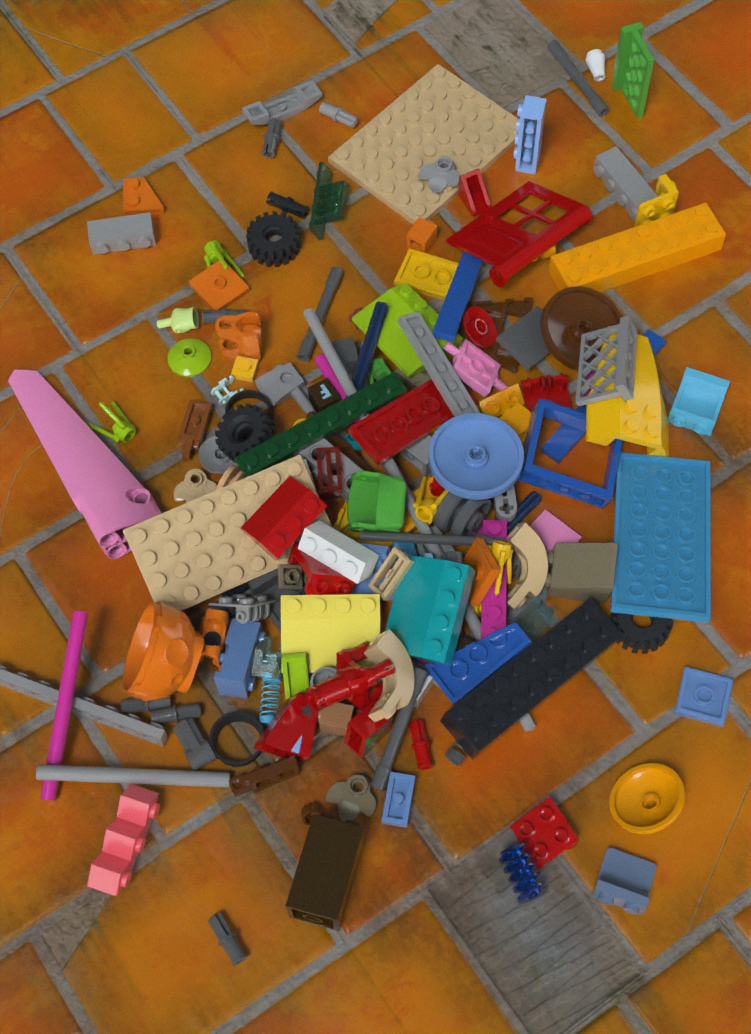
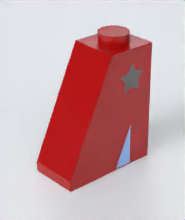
M297 693L285 701L255 743L254 749L282 758L295 756L298 763L310 758L318 712H315L310 707L305 693Z

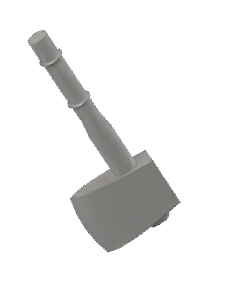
M290 362L285 365H277L273 370L255 380L258 390L268 399L272 406H276L293 397L306 414L310 411L317 414L313 405L301 390L305 387L304 380Z

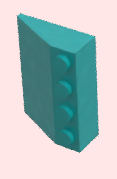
M408 555L415 562L395 591L385 631L390 629L396 635L410 657L451 667L476 571L471 566L461 563Z

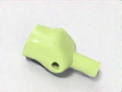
M195 307L175 308L170 318L157 320V327L161 329L171 326L175 333H186L191 329H196L199 326L197 309Z

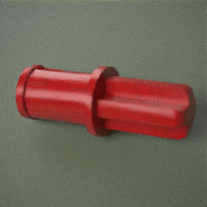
M413 720L409 723L413 742L411 749L415 751L417 768L419 771L429 770L434 767L429 750L431 743L427 741L423 721Z

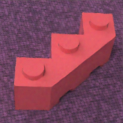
M130 784L121 794L117 817L106 829L102 852L91 864L88 887L117 896L123 887L127 888L137 856L145 846V837L151 822L159 812L160 804L157 803L159 793Z

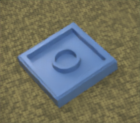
M685 666L674 714L723 727L734 679Z

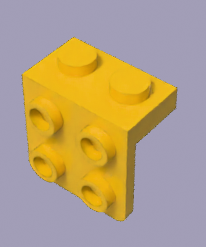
M667 174L658 177L655 190L658 197L639 205L634 227L674 214L679 192L675 183L669 179Z

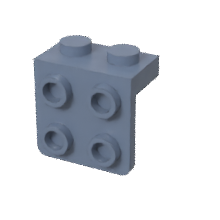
M608 848L592 897L597 898L601 903L622 907L628 913L643 915L650 898L648 896L657 867L650 861L614 848Z

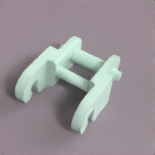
M232 375L229 376V380L224 378L219 381L218 386L214 387L211 391L212 396L216 395L220 399V405L226 404L234 394L238 393L237 390L229 392L226 386L234 381ZM223 390L227 393L224 397L220 393Z

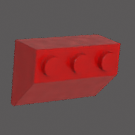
M289 476L240 529L276 561L327 505L309 488Z

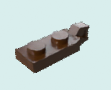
M295 756L290 758L283 757L277 760L275 764L267 767H257L252 773L247 775L239 774L231 778L229 784L235 797L252 790L255 793L300 775V769Z

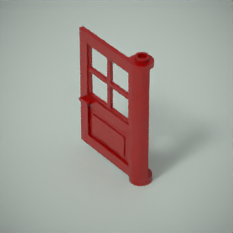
M528 181L447 238L446 243L493 265L489 270L490 279L496 286L503 287L509 282L510 277L579 226L589 224L592 221V211L582 203ZM528 195L546 201L533 211L517 205L518 202ZM551 204L568 211L555 221L538 214ZM510 208L527 214L514 225L498 218ZM531 218H536L549 224L536 235L520 228Z

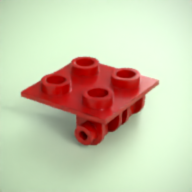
M560 373L557 376L547 375L546 377L540 376V378L521 380L526 409L531 412L539 399L550 400L554 404L572 408L567 387L569 383L568 375Z
M550 796L510 826L538 870L565 850L574 848L577 845L576 842L580 840Z

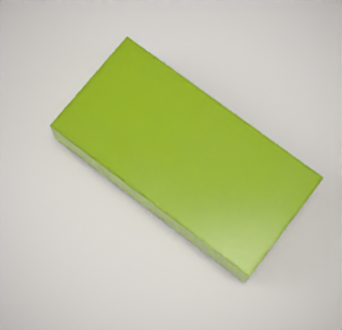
M306 652L281 654L285 697L287 700L297 693L307 692L306 689L310 687Z

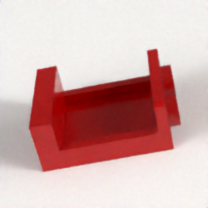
M294 541L287 562L289 565H300L307 577V583L304 588L306 594H351L355 582L299 550L300 542Z

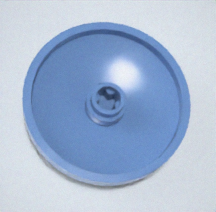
M468 413L449 419L436 430L429 445L428 460L434 478L444 489L462 498L482 500L496 497L514 485L522 471L524 450L517 433L501 419L482 413Z

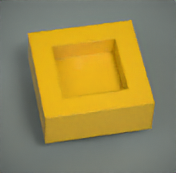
M237 356L231 375L234 379L253 383L259 366L258 359Z

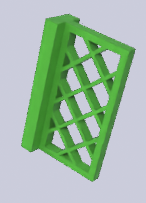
M641 22L621 27L611 83L614 92L622 91L637 119L643 118L655 60L642 39L644 27Z

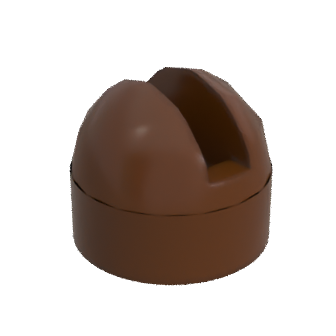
M315 803L305 805L301 810L303 823L307 826H310L313 815L310 816V813L316 815L322 813L320 807Z

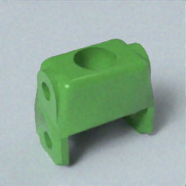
M354 472L351 475L353 480L348 495L347 530L352 532L401 533V528L404 524L406 483L404 479L376 472Z

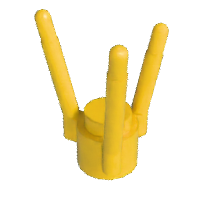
M424 476L413 507L416 508L415 514L420 521L431 524L437 513L438 505L449 491L445 489L436 500L428 498L422 501L427 477Z
M493 540L492 546H487L501 570L495 583L494 593L498 595L505 563L507 584H511L513 549H511V543Z

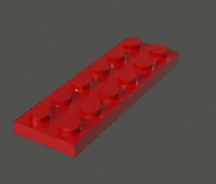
M430 379L350 426L348 433L377 465H380L434 432L454 416L434 382ZM466 388L467 392L469 393L470 397L476 405L478 400Z

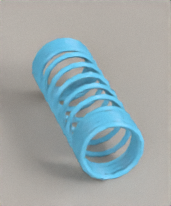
M266 671L262 677L263 687L261 690L263 693L261 697L263 699L260 701L262 704L260 710L262 712L259 713V722L264 728H267L275 717L273 715H276L278 711H263L262 707H280L277 704L262 703L263 700L270 702L280 701L276 697H263V694L272 696L281 694L278 691L265 692L263 690L264 687L270 689L281 688L280 685H276L281 683L282 674L277 671Z

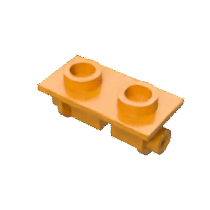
M516 383L478 401L479 405L476 407L482 414L498 417L508 407H513L518 402L523 405L525 402L519 385Z

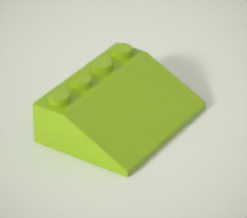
M407 283L390 288L352 317V321L366 334L375 304L378 301L386 303L388 310L376 346L408 378L426 370L399 326L398 320L400 316L419 311L430 331L433 332L439 314ZM457 333L454 342H449L459 349L463 338ZM435 338L447 359H453V356L443 349L447 340Z

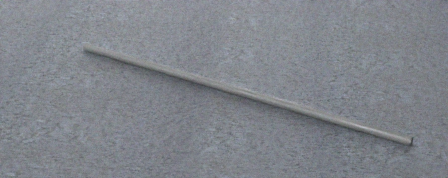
M313 308L306 309L303 315L346 396L348 397L356 393L357 390ZM368 414V415H366V416L360 418L359 420L364 419L365 417L369 416L370 414ZM393 457L383 462L389 476L403 478ZM406 483V509L420 534H433L428 523L422 522L416 517V508L413 507L416 500ZM426 544L433 558L441 559V554L444 553L440 545ZM468 600L464 618L474 637L479 641L481 640V622ZM530 714L520 721L525 732L536 728Z

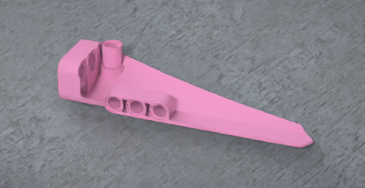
M14 369L8 382L79 512L83 514L99 546L110 559H118L129 553L131 549L123 530L162 514L154 498L38 371Z

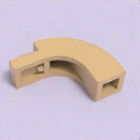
M518 523L505 538V542L512 544L511 549L517 554L521 563L519 580L506 595L507 609L521 607L527 599L526 595L537 597L547 578L548 558L546 549L540 537L527 523Z
M390 629L375 636L364 652L375 665L385 659H389L393 665L384 668V670L392 667L395 670L394 674L382 678V694L368 714L374 722L383 718L389 719L396 710L407 706L414 691L415 676L412 661L402 642Z

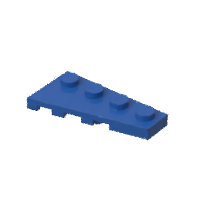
M515 622L487 635L482 640L470 643L465 648L456 651L451 667L430 662L424 665V667L452 704L455 705L533 642Z

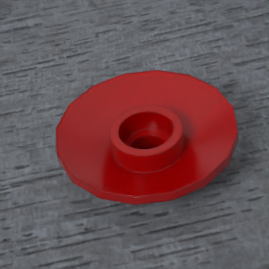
M478 306L467 309L463 316V325L469 338L482 348H489L494 345L497 338V329L491 316Z

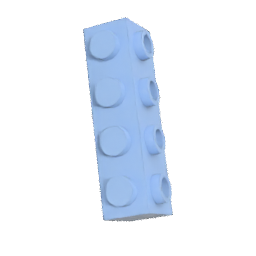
M526 95L524 103L519 104L517 116L520 118H518L516 131L519 132L516 133L515 145L518 146H515L513 159H516L515 171L536 174L547 101L545 98Z

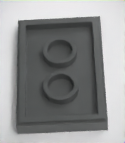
M538 306L496 338V341L527 371L550 353L541 335L540 319L542 310Z

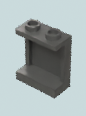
M278 569L253 579L248 584L252 595H267V599L276 600V602L270 603V614L268 617L281 634V595H299L300 592L279 589Z

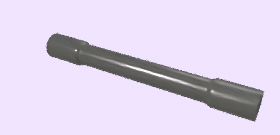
M552 40L547 46L548 50L560 62L583 92L600 117L605 116L609 112V107L586 81L558 41Z
M338 267L331 268L315 311L321 325L343 275L342 269ZM310 326L297 353V358L304 362L309 361L316 341Z
M414 667L415 683L413 695L409 704L400 708L382 758L376 767L370 786L381 791L385 790L392 770V764L417 697L421 693L428 674L427 671Z

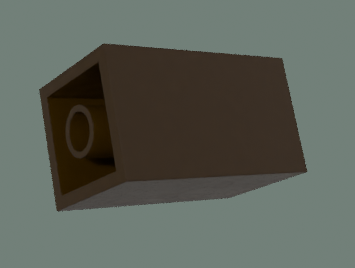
M327 813L313 814L285 905L290 918L340 931L365 844L364 827H360V823L353 820L338 821L335 820V816Z

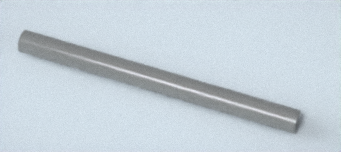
M38 764L36 780L229 788L230 772Z

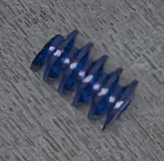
M527 842L505 849L500 853L502 856L499 859L500 864L506 865L504 873L511 874L508 882L516 884L512 890L513 893L520 894L517 897L518 903L532 901L547 892L541 891L546 882L536 881L541 872H532L531 870L537 864L536 861H527L532 852L523 853L522 851L528 845Z

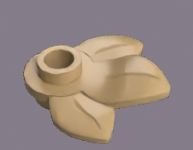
M191 469L185 474L184 481L175 487L174 501L183 502L186 500V503L215 491L217 485L215 482L207 479L204 471ZM198 476L200 478L199 482L192 483V477Z

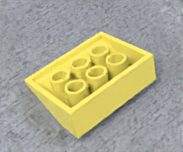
M380 594L281 595V654L306 652L308 673H314L317 669L326 666L336 669L337 652L343 649L350 650L364 642L370 645L375 636L380 634ZM369 658L357 662L362 667H372L375 665Z

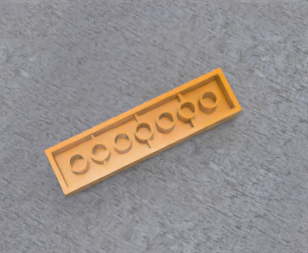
M703 203L552 255L550 257L549 273L559 291L569 287L580 286L603 292L722 250L726 233L708 204Z

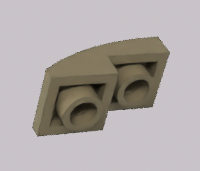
M279 564V589L301 592L307 583V577L301 566Z

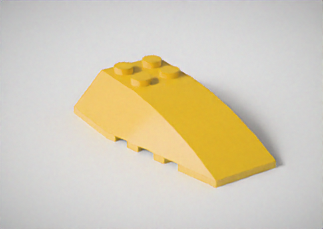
M618 333L612 334L608 340L612 341ZM637 334L633 399L624 401L619 396L587 404L586 441L607 446L614 439H620L647 446V455L669 457V420L653 351L648 337ZM603 343L602 346H601L600 352H601L608 344ZM614 348L607 357L611 358L617 350ZM602 360L596 368L600 369L607 361ZM612 365L605 373L610 375L616 367ZM601 376L593 385L598 387L605 378ZM611 382L603 391L613 390L615 384Z

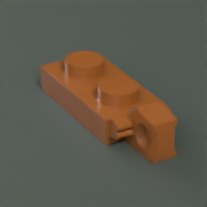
M190 399L178 436L179 446H182L180 452L182 459L191 460L194 449L200 448L213 408L212 403Z

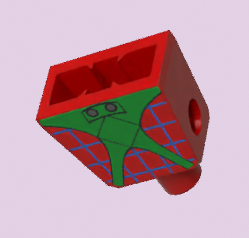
M373 701L348 722L344 743L363 759L388 734L391 729L393 716L398 710L389 719L383 718L374 722L368 716L377 702Z

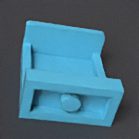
M686 367L678 393L670 410L669 423L676 427L693 430L701 435L711 436L730 381Z

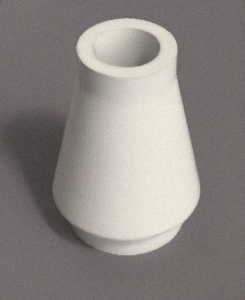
M599 49L589 51L586 54L585 62L593 75L594 81H602L606 78L605 54Z

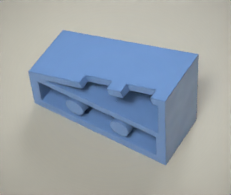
M232 618L225 640V653H221L219 662H222L220 672L216 671L214 675L219 695L248 699L249 692L254 691L256 677H253L255 668L258 669L260 666L261 654H258L259 647L264 646L266 632H263L260 622L253 621L241 624L237 619Z

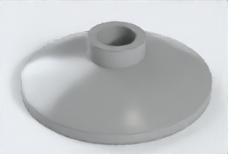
M213 436L201 445L199 461L207 471L215 474H224L230 466H237V464L231 461L218 448L219 446L215 441L218 438Z

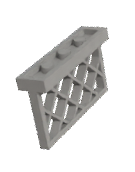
M629 315L621 317L620 324L581 335L575 400L578 407L619 396L624 401L633 399L637 329ZM618 333L612 341L608 340L612 334ZM598 339L591 347L588 346L589 340ZM603 343L608 344L601 352L597 351ZM614 348L617 350L611 358L607 357ZM592 354L596 355L590 363L586 362ZM602 360L607 361L600 369L595 368ZM612 365L615 366L616 369L610 375L605 373ZM591 371L595 372V374L588 381L585 380V377ZM601 376L605 378L598 387L593 385ZM611 382L615 384L613 390L603 391ZM590 388L594 390L589 396L583 397Z

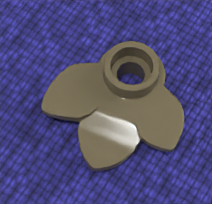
M361 774L352 775L346 782L335 783L328 790L325 797L326 802L339 804L338 812L342 822L354 820L360 812L371 817L376 808L375 797L370 792V782L367 777ZM356 784H360L363 786V789L357 792L353 787Z

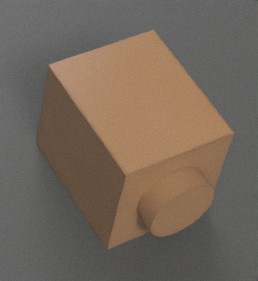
M335 703L329 707L320 708L321 710L318 711L316 721L319 723L320 732L345 736L348 722L355 715L354 706Z

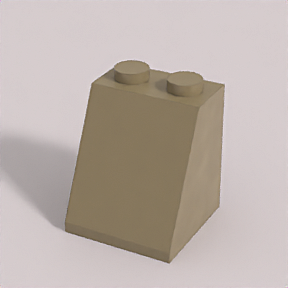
M555 543L553 549L547 552L548 565L550 567L544 587H547L546 595L583 602L592 598L596 604L603 605L614 588L618 544Z

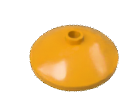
M658 763L641 764L625 772L614 784L609 798L610 811L615 821L623 829L636 834L654 833L664 829L678 817L685 803V788L679 775L670 767Z

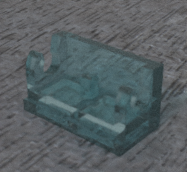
M537 595L509 625L516 622L529 639L534 642L554 621V611L552 607L546 609L543 606V599Z
M264 637L255 648L251 675L277 679L282 671L281 643L279 645V652L275 653L271 650L272 638Z

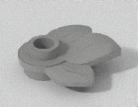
M442 156L434 164L423 166L418 173V178L429 180L430 190L433 193H439L447 185L457 187L460 175L454 170L455 165L449 157Z

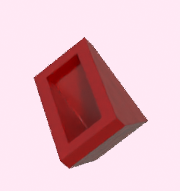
M477 168L459 176L458 196L470 214L476 216L490 209L491 204L480 169Z

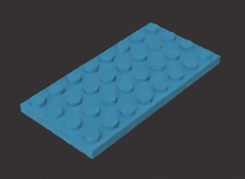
M620 453L615 482L613 543L618 545L610 612L710 622V461Z

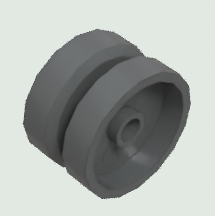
M448 492L437 509L434 517V526H437L443 532H450L451 535L474 536V533L477 534L483 526V520H486L488 517L491 501L489 499H466Z

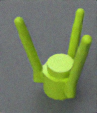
M210 241L205 245L204 250L207 255L204 256L207 268L211 266V262L215 263L219 260L222 266L227 269L228 266L224 260L225 258L241 278L245 277L244 273L231 259L226 249H222L218 241Z
M114 401L111 402V405L122 420L103 402L99 403L101 408L116 422L112 427L114 434L83 420L91 429L113 439L117 444L121 441L123 443L129 442L136 434V427L129 422Z

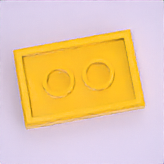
M409 248L394 280V286L407 283L417 293L444 301L458 263Z

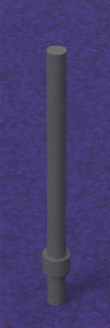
M360 531L361 541L471 546L477 537L483 538L485 543L491 546L493 540L505 542V538L486 537L485 534L458 536Z

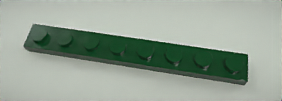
M393 372L237 456L235 463L245 478L270 468L407 393V388L396 372Z

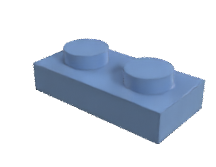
M390 772L382 824L407 828L415 776Z

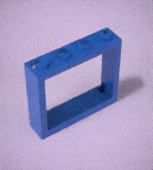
M539 399L531 411L523 447V467L517 480L603 509L612 500L623 440L614 439L611 442L602 488L533 465L543 417L586 431V414L577 412L570 407L554 404L550 400Z

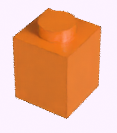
M419 217L406 235V248L427 253L437 239L438 225L430 220Z

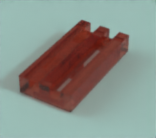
M340 447L316 448L319 494H324V492H328V494H333V492L343 493ZM321 453L326 454L328 486H323ZM330 453H335L337 486H333Z

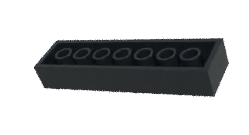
M589 598L446 711L440 722L473 760L614 646L624 634L594 600Z

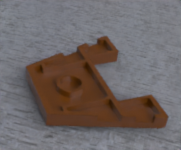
M526 297L520 301L505 299V302L492 303V300L468 302L466 310L473 306L484 309L493 319L498 337L502 332L505 316H525L530 312L533 298ZM462 319L457 333L463 338V341L467 339L498 362L500 367L516 373L518 361L505 349L498 348L499 343L497 341L489 348L477 346L467 335Z

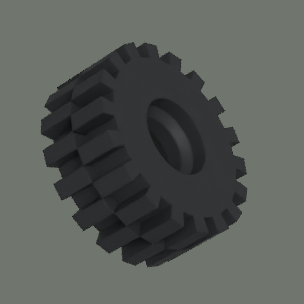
M272 211V215H268V212H265L262 218L258 215L256 222L252 220L250 227H247L246 236L249 253L254 260H258L259 264L262 265L265 262L266 267H271V264H275V267H280L279 263L282 262L284 265H287L288 259L293 261L295 254L298 255L300 252L299 248H301L300 230L297 222H293V217L290 215L286 218V213L281 212V215H277V211ZM270 235H280L282 237L277 241L266 240Z
M246 403L244 407L240 404L237 405V410L231 408L228 410L230 412L228 416L225 414L222 416L224 421L217 424L220 430L215 431V436L218 438L215 441L219 446L218 448L231 461L235 462L237 456L273 438L274 434H277V429L274 427L276 425L271 418L258 406ZM253 429L252 435L247 440L241 442L243 435Z
M611 613V621L624 634L617 644L622 641L623 649L627 650L628 647L633 648L631 653L636 654L638 649L642 650V654H647L649 649L654 652L658 649V646L662 647L666 639H668L674 622L669 618L648 616L651 619L650 626L640 628L633 623V615Z

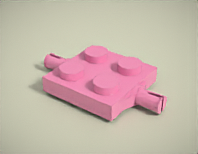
M467 339L460 344L459 349L449 341L443 346V349L453 356L452 367L460 380L483 397L490 393L492 386L499 391L508 387V385L498 379L500 364Z

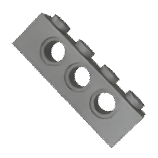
M322 439L293 455V457L300 455L302 460L306 459L312 476L317 481L326 483L334 495H340L348 504L350 489L347 486L352 483L351 475L356 471L364 470L326 439ZM321 456L324 459L321 461H316L313 459V457ZM332 470H338L341 472V474L332 475L330 472Z

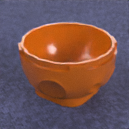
M150 602L145 608L133 634L123 671L122 688L123 692L128 693V696L148 701L170 697L176 691L186 694L189 690L202 655L204 638L199 632L194 630L190 619L180 609L163 602Z

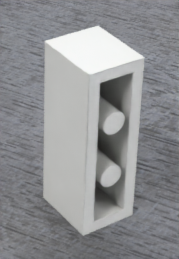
M320 520L304 529L298 546L299 550L357 584L372 575L379 558L377 553Z

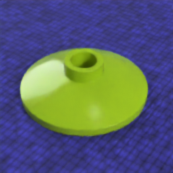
M188 338L175 343L169 350L167 359L169 367L174 373L184 377H193L203 373L209 367L212 355L206 343L198 339Z

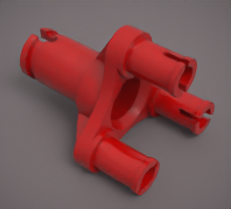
M367 642L350 650L343 649L337 652L336 675L315 684L313 688L309 687L306 689L307 692L305 694L310 707L315 712L321 710L320 708L329 707L347 698L362 711L373 701L379 700L383 691V682L375 685L376 681L394 674V667L384 670V668L393 665L389 659H385L372 667L358 665L357 662L368 658L364 654L369 646Z

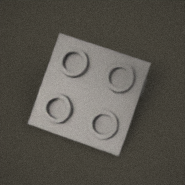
M232 594V597H218V601L211 602L209 605L236 607L237 621L245 624L268 618L270 603H274L276 600L267 599V595H253L252 598H246V594Z

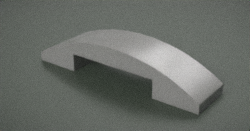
M312 80L296 86L295 93L265 105H262L260 101L242 107V112L249 122L254 125L268 124L272 118L282 121L313 105L322 97V92Z

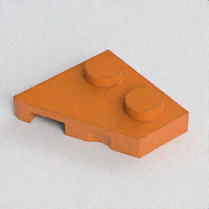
M144 177L123 178L124 216L148 212L151 215L165 214L162 203Z

